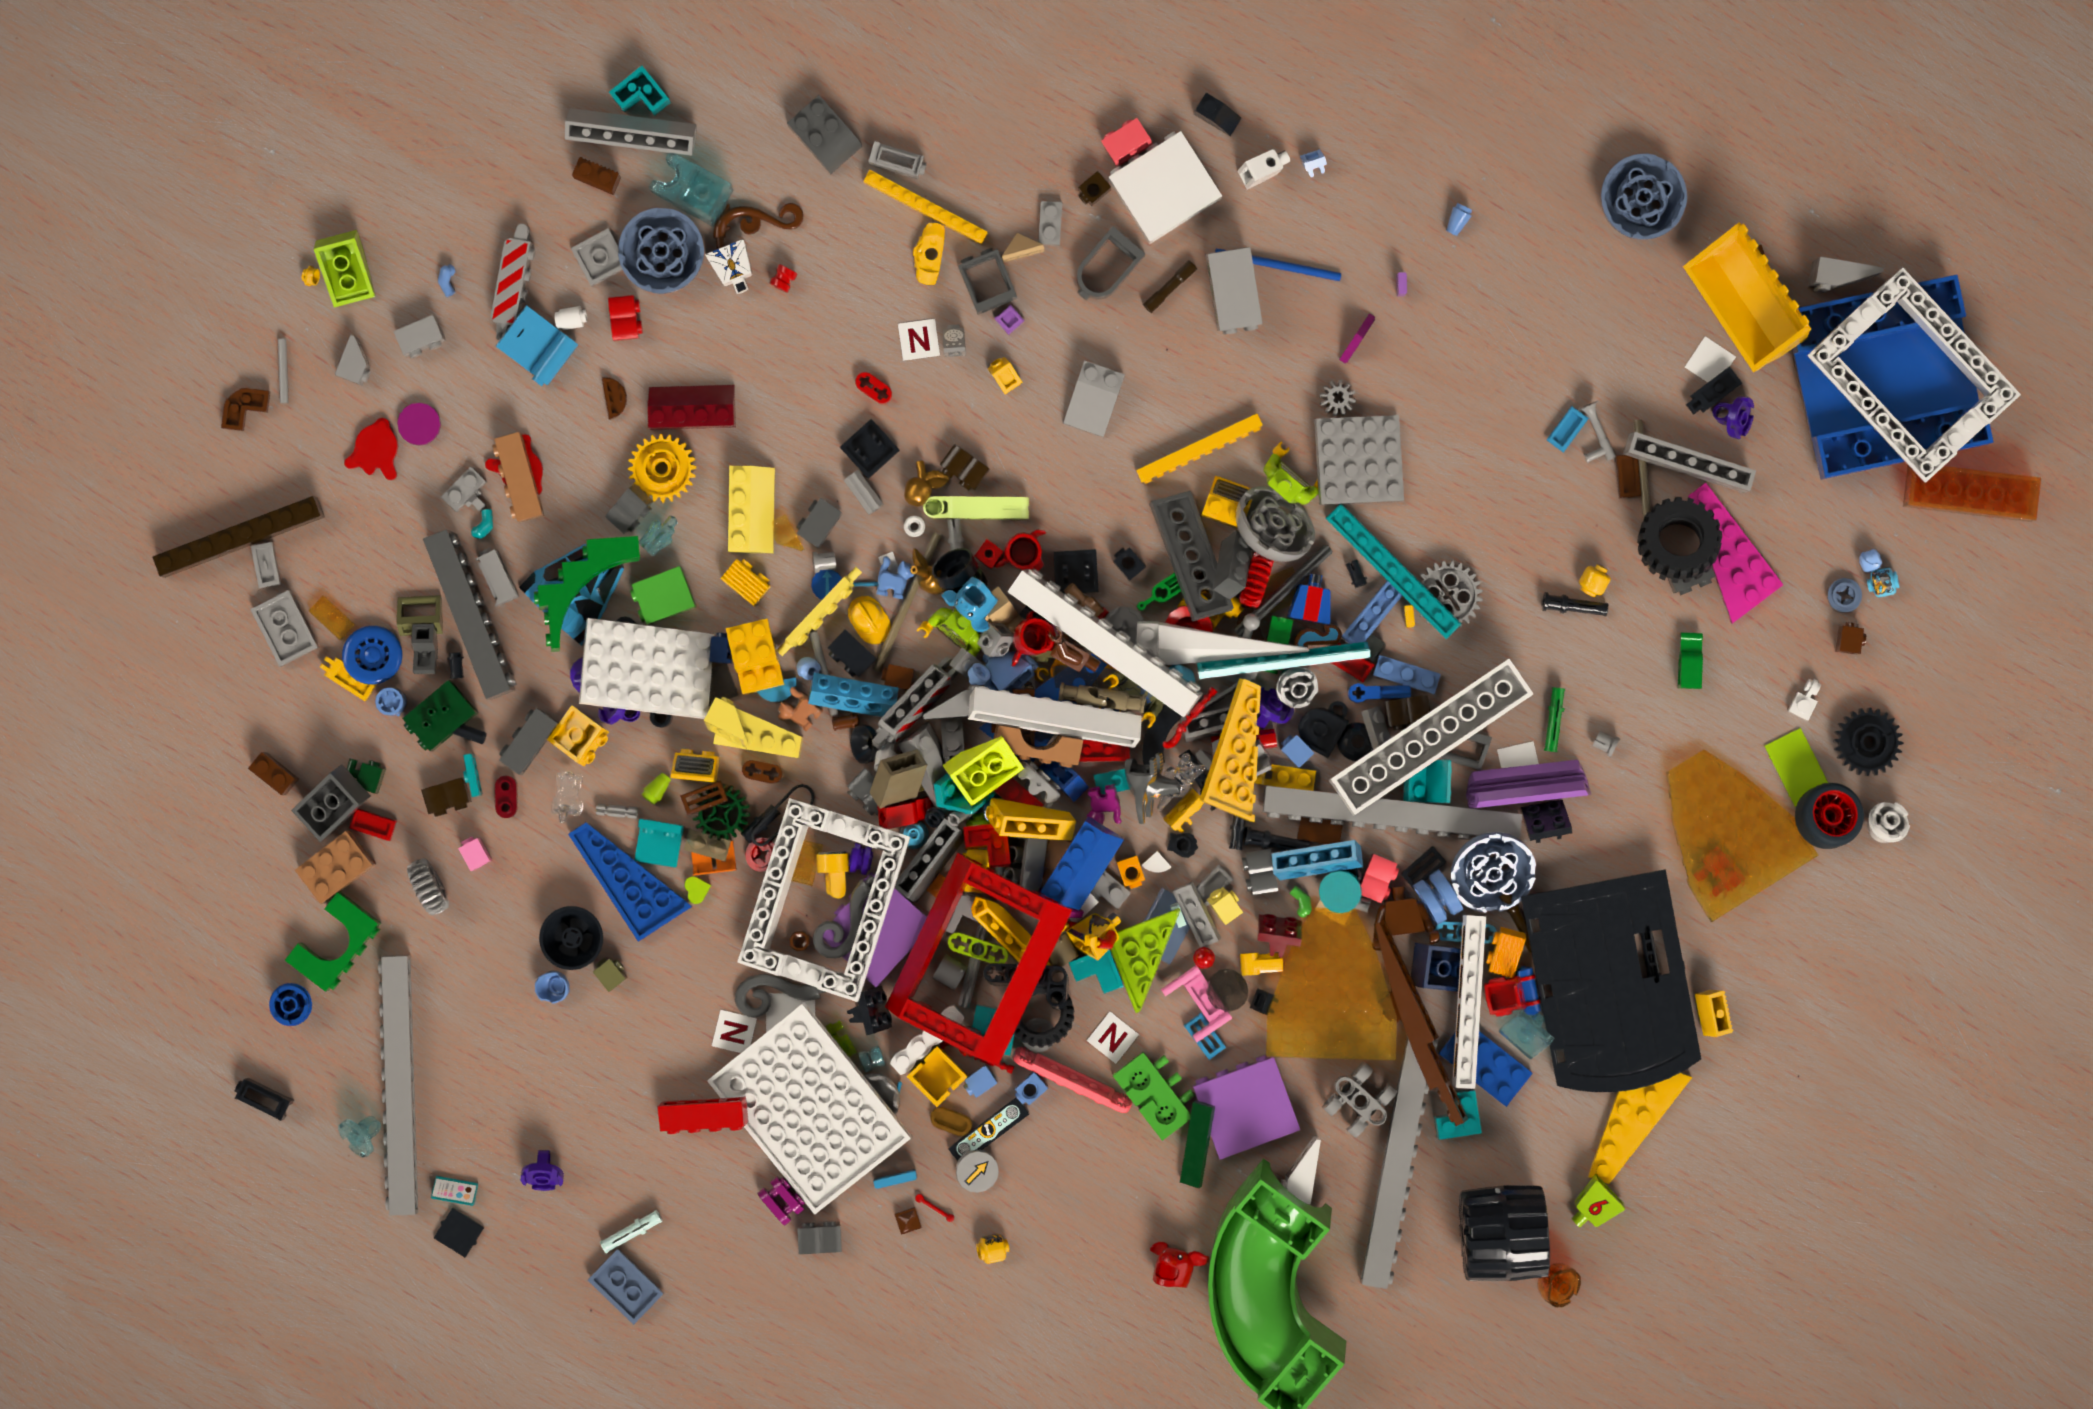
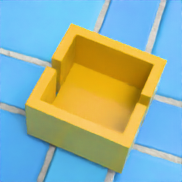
M939 1045L924 1058L925 1064L920 1062L907 1075V1078L936 1107L951 1094L950 1087L955 1090L968 1077Z

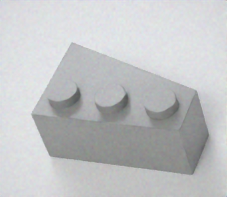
M1238 682L1207 702L1199 715L1192 719L1186 727L1187 731L1184 733L1186 743L1221 734ZM1186 716L1181 717V723L1186 720Z

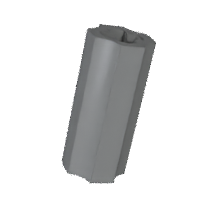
M859 470L844 480L869 515L884 505Z

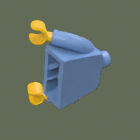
M1008 651L1004 657H988L984 654L982 658L986 663L985 667L990 672V679L984 684V687H988L990 690H1007L1012 693V689L1021 688L1033 676L1036 681L1043 682L1044 680L1039 676V672L1044 673L1045 676H1048L1049 672L1045 668H1039V664L1034 659L1024 654L1021 655L1017 665L1012 667V659L1016 651Z

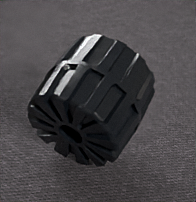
M1503 1185L1468 1189L1460 1192L1459 1232L1462 1237L1461 1256L1463 1257V1271L1466 1280L1517 1281L1548 1276L1550 1271L1549 1226L1545 1194L1541 1186Z

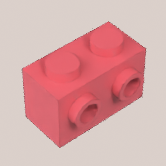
M1138 118L1126 121L1122 128L1107 133L1104 139L1101 140L1103 147L1116 167L1124 164L1153 144Z

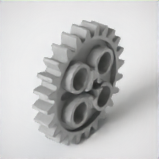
M1442 561L1440 568L1434 563L1433 571L1427 567L1426 572L1428 575L1426 576L1422 573L1419 575L1423 580L1421 583L1427 589H1437V599L1443 605L1450 606L1451 613L1461 623L1462 620L1467 624L1470 623L1468 616L1476 617L1473 610H1480L1476 602L1483 601L1482 598L1477 597V594L1483 592V590L1476 589V586L1481 583L1480 581H1473L1476 574L1469 576L1470 568L1468 567L1463 571L1462 563L1456 568L1454 567V561H1451L1449 566L1446 565L1445 561ZM1446 575H1452L1455 578L1453 586L1445 584L1444 578ZM1436 580L1440 581L1446 592L1451 591L1453 593L1451 599L1459 606L1460 611L1455 609L1449 599L1444 600L1443 596L1445 593L1436 584ZM1459 592H1465L1468 595L1466 603L1458 601L1457 596Z

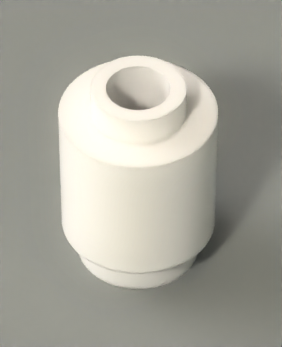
M581 306L560 309L559 312H555L556 326L558 329L563 330L584 327V322H587L586 310H582Z

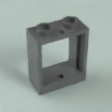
M992 248L986 249L980 253L981 256L974 259L972 256L961 260V264L958 265L978 315L1017 299L1016 292L998 249L994 251ZM995 259L1008 291L979 303L966 270Z

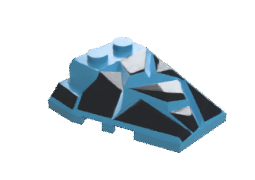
M582 546L534 571L519 588L534 603V592L538 591V585L563 584V581L559 582L558 569L562 568V562L587 561V558L583 559ZM621 565L607 569L589 581L579 591L568 608L563 620L562 630L581 646L585 640L587 618L601 619L624 571Z

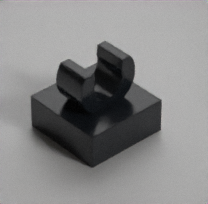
M1257 988L1250 1008L1265 1015H1268V1013L1273 1014L1275 1011L1270 1009L1273 1002L1278 1003L1279 1000L1275 998V995Z

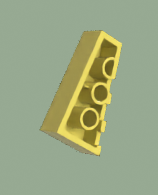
M736 708L748 742L747 750L800 758L802 736ZM715 734L713 744L746 749Z

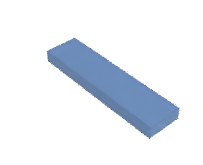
M1386 581L1341 638L1349 644L1365 642L1400 600L1402 595Z

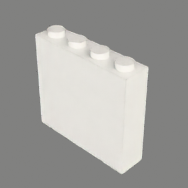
M1175 131L1164 137L1165 141L1160 145L1157 143L1152 144L1146 149L1147 153L1141 157L1139 154L1128 160L1129 164L1122 168L1121 165L1110 172L1111 176L1108 178L1149 244L1222 199L1220 191L1181 131L1177 134Z

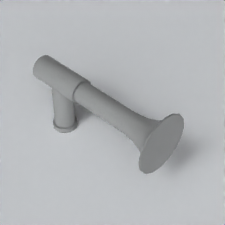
M1598 401L1578 409L1588 415L1601 446L1597 450L1584 454L1587 463L1605 455L1607 461L1616 457L1596 413V403Z

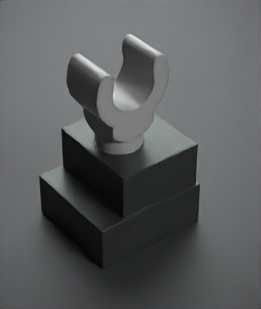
M1371 633L1365 642H1368L1371 656L1367 659L1373 663L1386 645Z

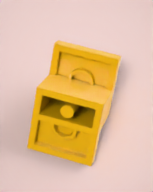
M767 618L725 628L734 668L738 673L743 695L784 685L776 645L773 641Z

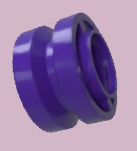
M855 843L850 855V872L856 873L859 869L862 875H867L873 859L874 852L872 847L866 846L863 849L860 843Z

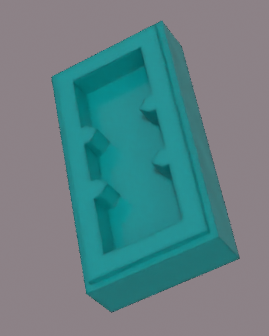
M463 755L466 766L463 775L465 783H469L471 796H482L475 755Z
M1125 769L1093 775L1095 786L1100 787L1101 794H1106L1105 785L1115 784L1117 792L1130 790L1126 781Z

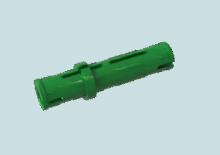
M1552 687L1550 706L1547 708L1549 710L1544 751L1558 752L1561 716L1565 710L1563 708L1564 688Z

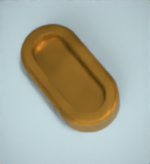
M945 1107L935 1108L930 1116L934 1127L957 1136L967 1135L972 1128V1122L968 1116Z

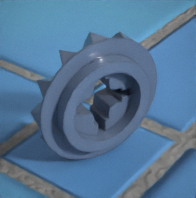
M1842 578L1834 581L1829 587L1827 599L1830 606L1838 612H1850L1859 606L1862 600V591L1855 581ZM1847 588V595L1853 599H1845L1841 604V596L1836 592H1844Z

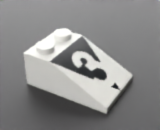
M1318 1136L1312 1137L1287 1172L1285 1180L1281 1179L1280 1182L1291 1194L1306 1204H1311L1321 1142Z

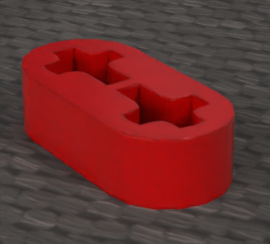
M862 372L856 377L855 384L857 388L875 402L887 404L891 401V389L868 372ZM869 377V383L873 385V388L871 389L866 385L861 387L860 379ZM876 388L880 391L886 389L888 398L879 400V394L874 390Z

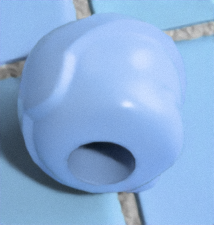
M1871 549L1860 554L1859 564L1864 572H1873L1881 568L1882 559L1876 549Z
M811 657L801 658L796 666L798 675L809 681L812 680L814 673H819L821 670L820 664Z

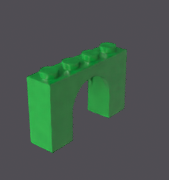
M337 892L324 910L346 927L349 933V945L346 952L338 959L327 960L318 956L303 943H298L285 959L287 963L325 992L330 989L335 990L341 982L339 977L342 973L349 972L354 965L352 960L356 955L360 957L368 947L365 945L369 938L374 939L381 930L378 928L381 924L380 921L342 892Z

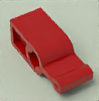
M929 796L914 800L909 799L883 808H879L877 805L879 826L892 829L925 820L926 811L933 807V803Z

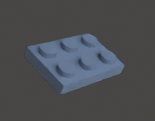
M619 1249L588 1279L633 1325L664 1294Z

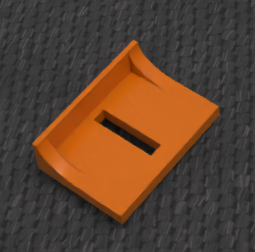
M731 841L726 862L716 859L717 869H713L711 857L691 852L693 876L737 871L733 841Z

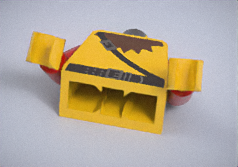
M1094 913L1080 922L1067 921L1063 931L1067 932L1069 939L1076 949L1099 960L1109 949L1114 947L1115 942L1119 939L1115 927L1121 923V920L1115 913L1110 914L1107 918Z

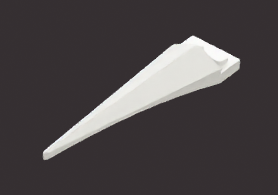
M1137 621L1136 645L1140 643L1148 649L1147 653L1150 656L1155 657L1156 655L1166 662L1164 666L1309 651L1307 647L1236 637L1158 621Z

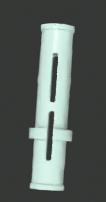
M655 1210L641 1219L637 1218L633 1224L601 1240L600 1244L605 1253L639 1234L644 1235L647 1233L646 1230L663 1222L659 1212Z

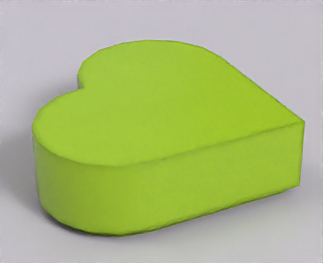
M695 876L687 878L685 888L688 891L689 901L693 904L701 903L712 885Z

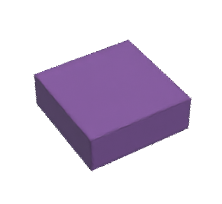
M1400 272L1396 275L1397 296H1405L1407 294L1406 272Z
M1011 304L994 318L1008 335L1025 321Z

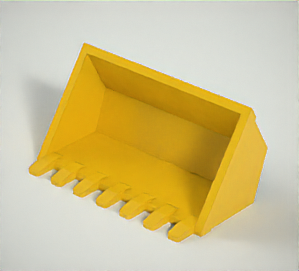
M1740 222L1683 266L1753 372L1780 358L1808 338L1811 331L1808 325L1809 320L1805 315L1802 316L1798 310L1799 305L1795 299L1792 300L1788 295L1789 290L1785 284L1782 285L1780 283L1775 269L1772 270L1770 268L1765 254L1760 253L1755 239L1750 238L1744 223L1742 225Z

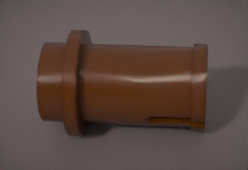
M851 712L847 716L832 718L834 731L852 727L854 729L860 725L858 714Z

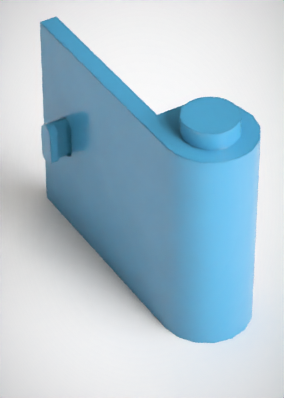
M527 305L496 344L498 349L533 374L532 380L540 386H543L544 383L547 386L578 346L575 341Z

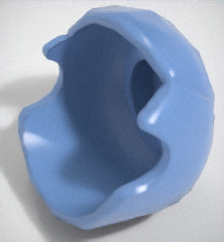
M558 971L546 972L540 975L535 982V993L541 1001H548L552 1004L564 1000L570 992L568 979L563 973Z

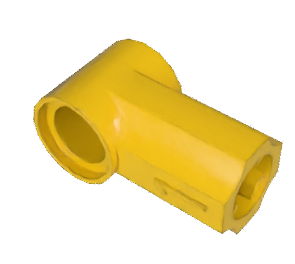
M1270 953L1240 954L1241 975H1259L1265 972L1283 971V958H1279L1278 953H1274V956H1270Z

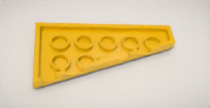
M1239 678L1199 801L1249 822H1255V815L1252 813L1253 803L1256 800V795L1253 792L1254 782L1257 779L1258 746H1256V735H1259L1257 714L1260 712L1261 686Z
M1679 1073L1650 1086L1617 1092L1588 1177L1593 1178L1597 1174L1604 1183L1610 1184L1692 1077Z

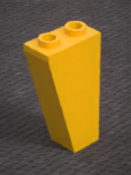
M991 798L989 806L986 807V818L999 836L1072 841L1076 820L1070 812Z

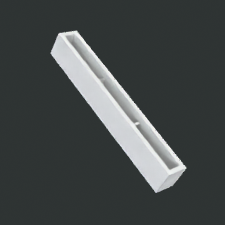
M981 686L975 687L970 695L968 719L1134 748L1141 737L1142 716L1135 715L1132 712H1116L1110 708L1099 709L1094 708L1092 705H1076L1070 701H1053L1047 697L1036 698L1031 697L1029 694H1013L1007 690H990L988 687Z

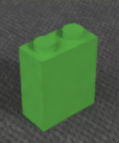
M680 566L631 584L633 589L630 590L633 601H638L641 608L637 610L639 617L647 625L696 608L684 572Z

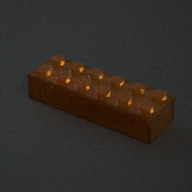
M1908 465L1903 507L2032 522L2037 520L2041 477L1943 466L1925 483Z

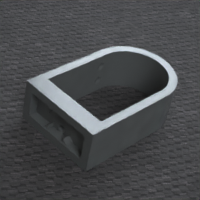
M1113 226L1080 264L1077 272V283L1080 289L1077 293L1086 301L1088 298L1105 299L1111 296L1142 261L1145 253ZM1110 240L1130 257L1133 262L1110 289L1101 293L1090 291L1083 284L1082 272L1107 241Z

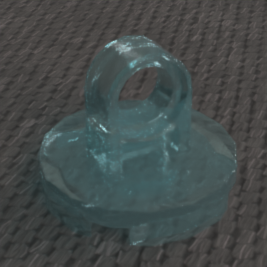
M368 1116L358 1124L350 1119H345L338 1125L341 1138L343 1140L345 1138L348 1139L351 1143L348 1147L356 1155L364 1158L374 1151L371 1139L379 1132L381 1128L380 1121L373 1116Z

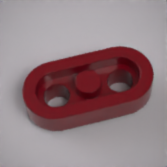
M501 776L495 783V810L502 818H511L518 810V785L511 776ZM504 782L509 784L508 790H503L502 784ZM508 804L510 806L509 811H503L502 806Z

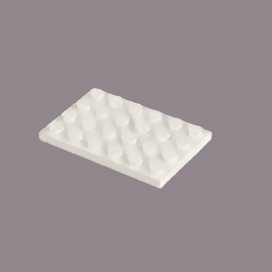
M587 618L579 704L705 719L709 708L712 662H709L711 636H714V634Z

